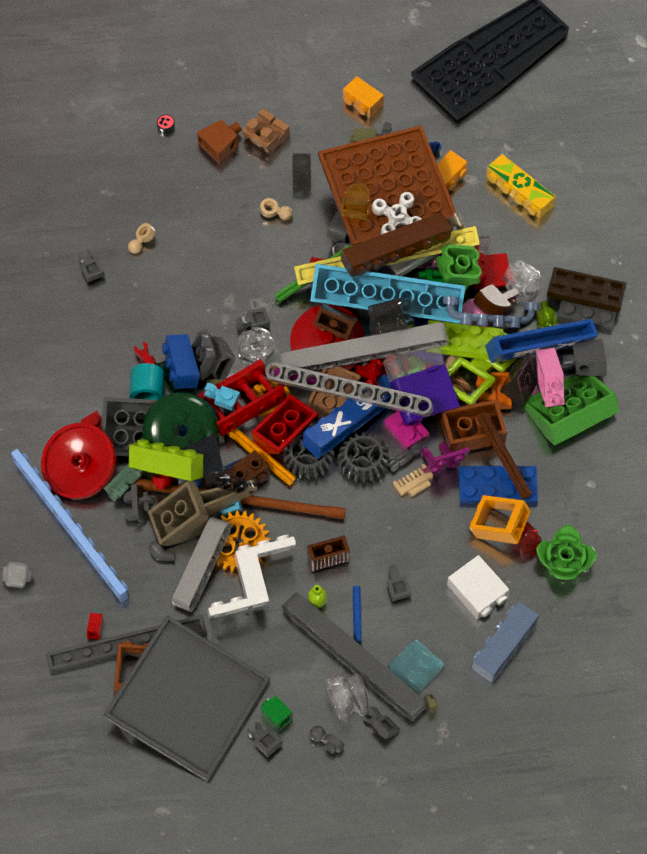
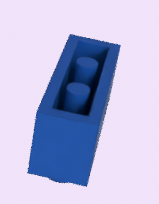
M166 335L165 343H162V353L166 355V367L170 369L169 378L170 381H173L174 388H197L200 374L189 335Z

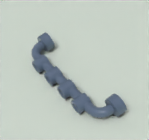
M443 296V304H447L449 316L460 320V324L471 325L472 321H477L476 325L488 326V322H493V326L504 327V323H509V327L520 328V324H527L532 321L535 310H539L540 303L525 302L524 309L528 310L525 317L458 313L455 311L454 305H458L459 297Z

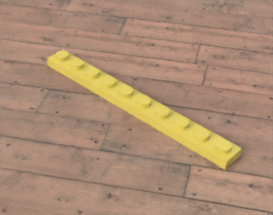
M476 226L452 231L450 240L434 245L428 250H421L412 256L403 257L394 263L442 253L441 248L448 244L479 245ZM341 256L294 266L298 285L313 282L316 264L345 268L341 262Z

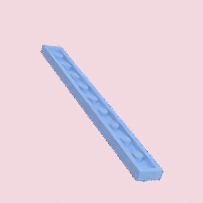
M18 449L11 452L13 462L121 603L127 600L128 587L124 581L121 580L119 582L114 568L106 565L105 557L100 551L96 552L93 541L82 534L84 531L80 524H75L72 521L73 516L70 511L62 508L61 500L57 495H52L50 492L51 487L46 481L42 482L39 478L41 475L36 467L32 468L29 465L30 460L26 454H21Z

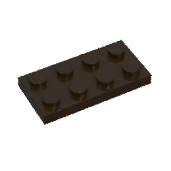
M554 267L546 297L620 313L627 282Z

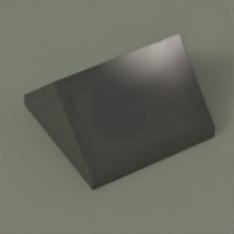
M526 353L512 366L500 389L501 393L520 407H525L537 383L530 353Z

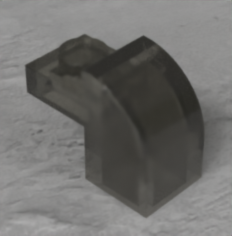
M293 153V191H311V153Z

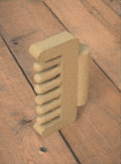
M422 464V469L414 470V474L411 472L410 476L406 475V479L402 477V481L399 479L393 482V486L400 496L408 493L410 497H413L431 486L429 480L433 479L432 472L424 473L423 470L427 467L425 464Z

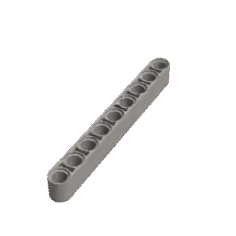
M434 323L285 352L279 355V362L289 366L318 371L442 347L448 344L445 324ZM294 372L290 376L297 375L298 373Z
M272 362L267 365L265 371L269 379L276 383L422 417L430 416L434 409L430 399L424 396ZM275 368H279V375L276 377H272V370ZM297 372L298 378L295 381H290V375ZM310 377L317 378L314 385H308ZM335 381V387L328 390L326 388L327 383ZM348 385H353V392L346 394L345 388ZM368 389L373 391L370 398L363 397L364 391ZM384 394H391L389 402H382ZM409 398L410 404L402 407L400 405L401 400ZM423 402L429 403V408L426 411L419 410V406Z

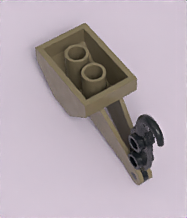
M223 467L212 471L209 475V480L215 483L218 488L199 492L196 482L187 481L148 511L159 545L171 546L199 536L208 522V517L258 491L254 480L246 481L241 477L230 476L229 474L217 476L222 472L229 471V468Z

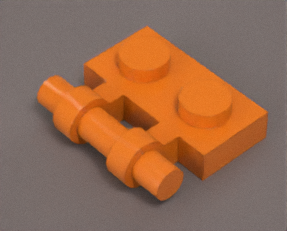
M510 372L491 373L496 378L495 382L489 387L491 388V394H486L485 391L477 399V403L497 399L500 409H511ZM478 375L476 381V388H478L485 381V379L481 378Z

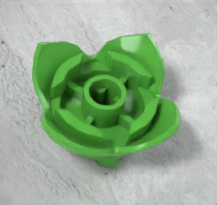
M570 524L558 529L551 541H542L536 548L539 560L548 568L549 573L561 580L575 579L581 572L590 568L597 558L595 549L590 545H584L580 533ZM563 555H568V559H564Z

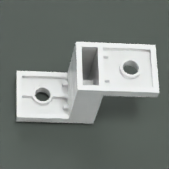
M289 535L277 537V540L274 542L264 540L258 542V545L250 547V545L238 547L234 558L245 599L239 596L232 598L230 603L223 604V601L212 603L211 608H208L207 611L209 620L267 605L269 598L258 558L294 549L296 545L294 537L289 538Z

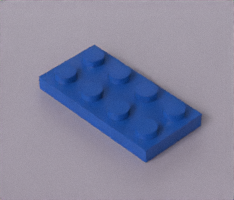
M459 466L460 504H478L483 495L524 500L526 504H538L537 466H517L532 493L526 499L521 498L504 466Z

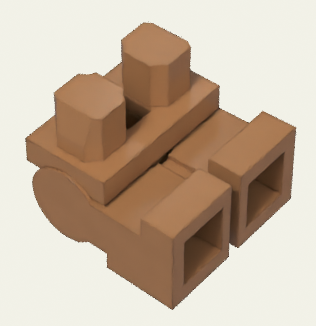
M262 108L256 119H250L247 126L242 130L243 137L248 140L251 139L252 143L261 149L265 148V151L271 154L278 145H281L290 136V126L278 118L275 119L274 115Z

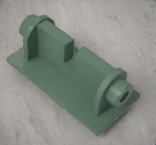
M128 463L104 487V490L112 501L115 502L118 498L122 497L121 495L138 478L142 477L143 472L142 470L129 468Z

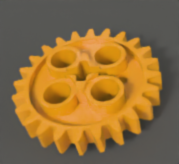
M236 510L235 516H232L231 512H228V518L221 515L223 521L230 523L231 527L237 529L234 534L228 536L224 547H232V551L230 553H223L221 551L216 563L218 567L224 564V571L230 568L231 574H233L235 569H237L234 558L237 549L235 542L239 541L241 526H244L241 534L242 542L239 543V547L244 545L254 547L258 545V542L264 540L271 542V539L266 537L270 534L269 530L263 531L266 528V524L259 525L261 518L259 517L254 520V513L247 517L246 511L243 512V515H240L239 511ZM249 531H253L256 533V535L253 538H247L245 536L246 533ZM261 557L258 558L259 563L263 564Z

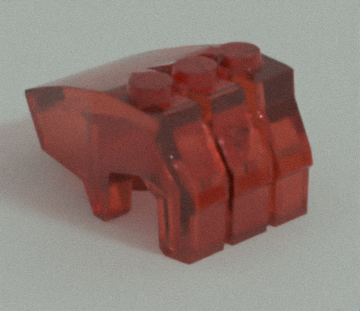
M528 521L518 544H514V547L519 549L520 557L523 560L537 554L536 548L542 542L538 532Z

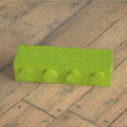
M141 439L137 440V443L129 445V468L193 481L203 477V454L196 453L195 450L191 449L180 450L178 446L166 447L163 443L152 444L149 443V440Z

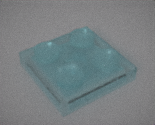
M416 638L388 664V669L417 694L445 667V664Z

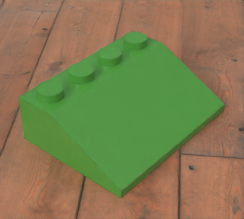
M576 374L564 379V405L545 407L541 392L521 402L540 431L553 445L562 443L564 440L619 412L616 394L595 376H577Z

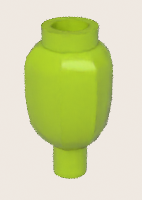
M315 585L308 592V601L316 608H322L327 603L326 591L319 585Z

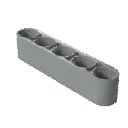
M210 517L173 595V605L190 612L195 609L230 534V523Z

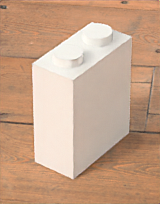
M479 555L448 577L447 586L477 620L482 616L487 617L497 605L501 606L508 600L509 588Z

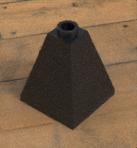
M212 434L180 449L195 450L196 453L203 454V477L195 481L207 490L218 488L215 483L209 480V475L212 471L223 468L216 435Z

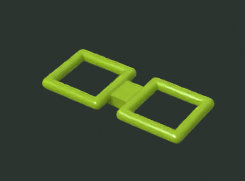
M458 357L447 368L449 376L460 366H463L485 379V381L471 396L453 386L456 397L469 405L474 404L496 380L489 372L493 368L500 372H505L517 358L505 360L501 364L477 358L469 362L463 357Z

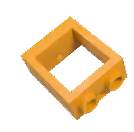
M483 495L480 503L477 505V511L470 522L469 528L477 539L518 544L531 510L524 500ZM491 508L512 511L506 529L484 526Z

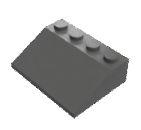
M103 397L102 431L111 439L116 456H129V445L143 439L142 428L144 418L150 407L157 400ZM179 426L176 428L177 435H179Z

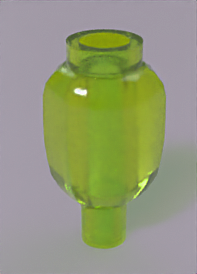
M548 301L541 302V308L537 314L538 324L541 328L556 326L557 324L555 312L549 307Z

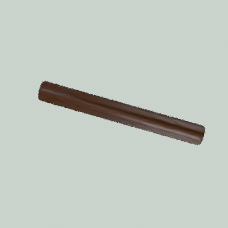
M486 412L479 414L477 419L521 498L526 499L530 497L532 493L488 414Z

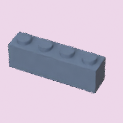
M521 602L508 610L505 621L498 623L495 628L496 633L485 640L483 650L481 652L477 651L472 658V670L490 682L495 680L538 623L539 614Z

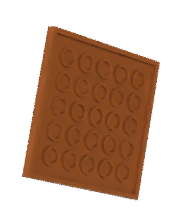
M422 125L318 151L319 160L352 246L381 235L382 226L389 222L387 216H378L373 213L372 204L376 199H383L389 207H392L395 204H399L402 193L410 192L414 196L413 206L406 210L410 217L418 216L424 219L442 212L446 220H448L456 213Z

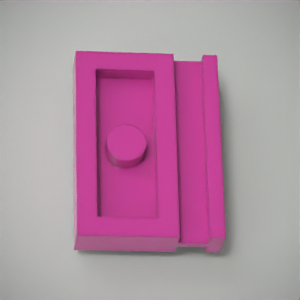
M400 411L384 420V425L405 450L410 449L414 444L420 443L425 437H429V432L420 422L411 426H404Z

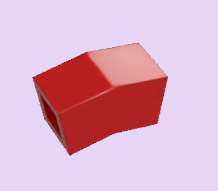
M90 613L86 630L87 639H100L103 625L102 614Z

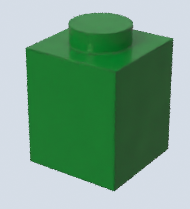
M276 695L272 699H266L261 705L262 717L277 732L293 719L292 711Z

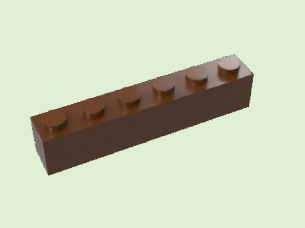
M442 212L343 249L341 262L351 277L360 276L372 269H379L390 262L394 263L403 257L412 256L416 252L428 250L434 245L450 240L452 227Z

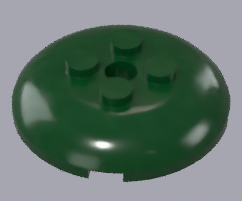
M184 392L168 394L157 400L148 410L143 421V439L149 440V443L152 444L163 443L166 447L178 446L182 449L215 434L218 443L220 433L216 423L218 419L212 407L202 398ZM177 426H185L187 432L184 436L177 435Z

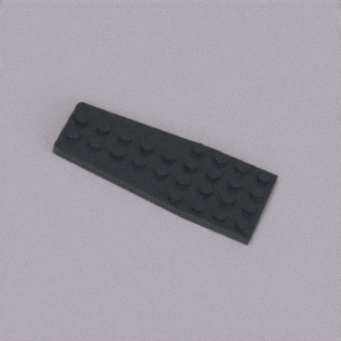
M527 0L451 44L413 70L411 76L456 120H459L499 92L568 34L569 27L540 0Z

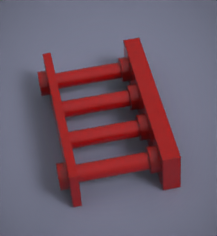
M261 359L215 385L219 390L222 386L238 392L243 390L252 401L243 407L237 401L234 406L235 412L228 416H225L219 407L214 404L215 399L204 396L206 391L197 395L205 400L214 410L219 420L216 423L221 436L233 431L235 428L287 398L282 384L274 388L267 380L265 364ZM257 381L267 390V393L259 398L249 387Z

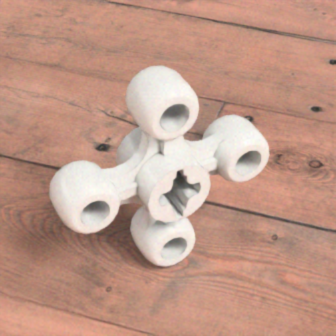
M402 193L399 204H395L392 207H389L383 199H376L373 202V213L378 216L385 215L389 220L388 223L382 226L381 235L422 219L418 216L410 217L407 214L406 210L411 208L414 203L412 193Z

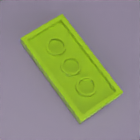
M428 320V325L434 323L445 324L448 344L442 347L426 349V352L490 360L485 345L492 338L503 336V329Z

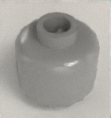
M9 561L7 566H3L2 581H5L7 587L23 588L26 582H30L31 570H28L26 563Z

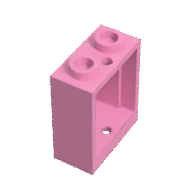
M555 348L536 350L537 382L545 407L564 405L563 371Z

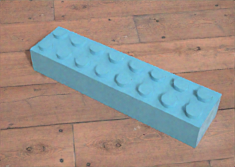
M316 264L310 301L460 323V320L449 316L447 304H443V296L459 297L458 305H454V309L456 312L462 313L465 286L368 271L363 275L351 277L346 268Z

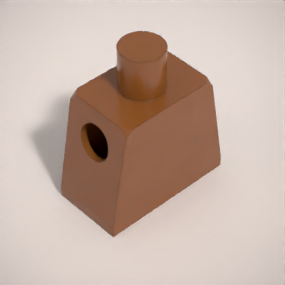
M219 120L197 132V140L220 164L238 146L237 134L242 129L237 122L228 126L223 120Z

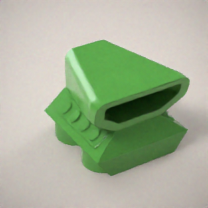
M448 244L441 248L442 256H438L435 259L445 283L465 286V291L470 285L481 283V268L478 266L479 252L474 246Z

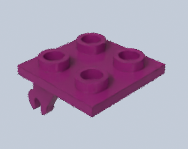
M441 442L439 449L443 455L434 457L428 447H424L422 455L428 465L423 471L425 474L429 472L435 474L448 466L449 469L455 468L460 465V461L466 458L465 456L469 453L470 449L467 447L451 452L446 443Z

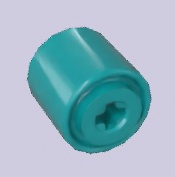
M150 363L135 365L130 371L129 398L159 400L163 397V369L158 365Z

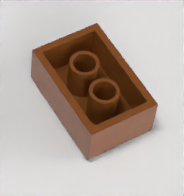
M497 399L466 405L441 413L440 422L447 447L451 452L467 447L470 450L492 446L477 419V416L483 412L488 414L503 443H506L507 431Z

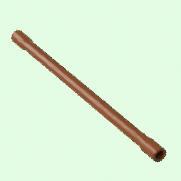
M138 478L133 483L137 484L138 488L143 491H157L170 494L182 486L172 484L168 486V489H157L152 484V480ZM198 488V489H199V492H200V491L207 490V489H204V488ZM252 495L240 500L241 504L322 515L343 520L346 508L321 506Z

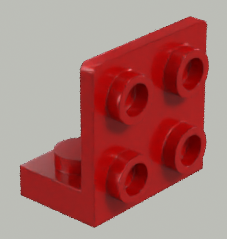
M474 246L479 252L478 266L481 268V283L474 284L475 290L483 289L491 284L496 288L510 287L512 282L507 254L483 255L479 251V246Z

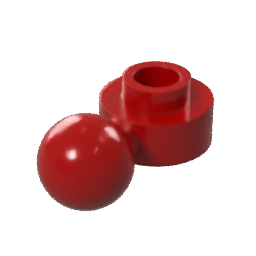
M161 474L153 475L152 484L157 489H168V486L176 483L178 478Z

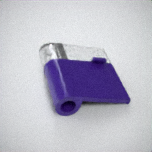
M438 343L396 355V353L389 354L385 357L383 364L391 388L429 398L434 407L430 416L460 407ZM402 399L400 405L402 407L408 406L410 399ZM421 403L419 410L426 411L429 408V403ZM400 411L404 426L417 424L423 418H426Z

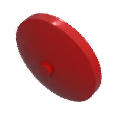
M326 304L357 318L352 312L341 306ZM319 305L307 310L297 319L291 331L290 346L291 351L346 341V339H339L333 333L322 331L313 325L321 306ZM357 320L348 340L365 337L363 326L359 320ZM358 363L339 367L351 371Z
M73 423L59 429L48 440L41 457L42 475L51 487V490L64 498L72 500L86 499L100 492L110 481L116 465V452L111 439L104 431L88 423Z

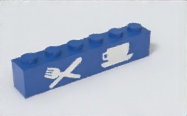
M588 319L492 338L485 345L490 362L494 363L536 355V350L555 348V350L572 348L573 344L594 340L598 337L593 320Z
M385 374L376 379L380 387L392 389L390 385L392 380ZM372 390L364 391L363 397L370 398L373 394ZM384 394L382 397V402L387 403L391 400V394ZM346 399L342 406L339 408L335 407L327 417H322L315 426L308 427L304 431L302 445L319 459L385 408Z

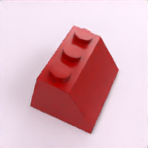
M290 394L251 431L253 440L268 454H280L319 414Z

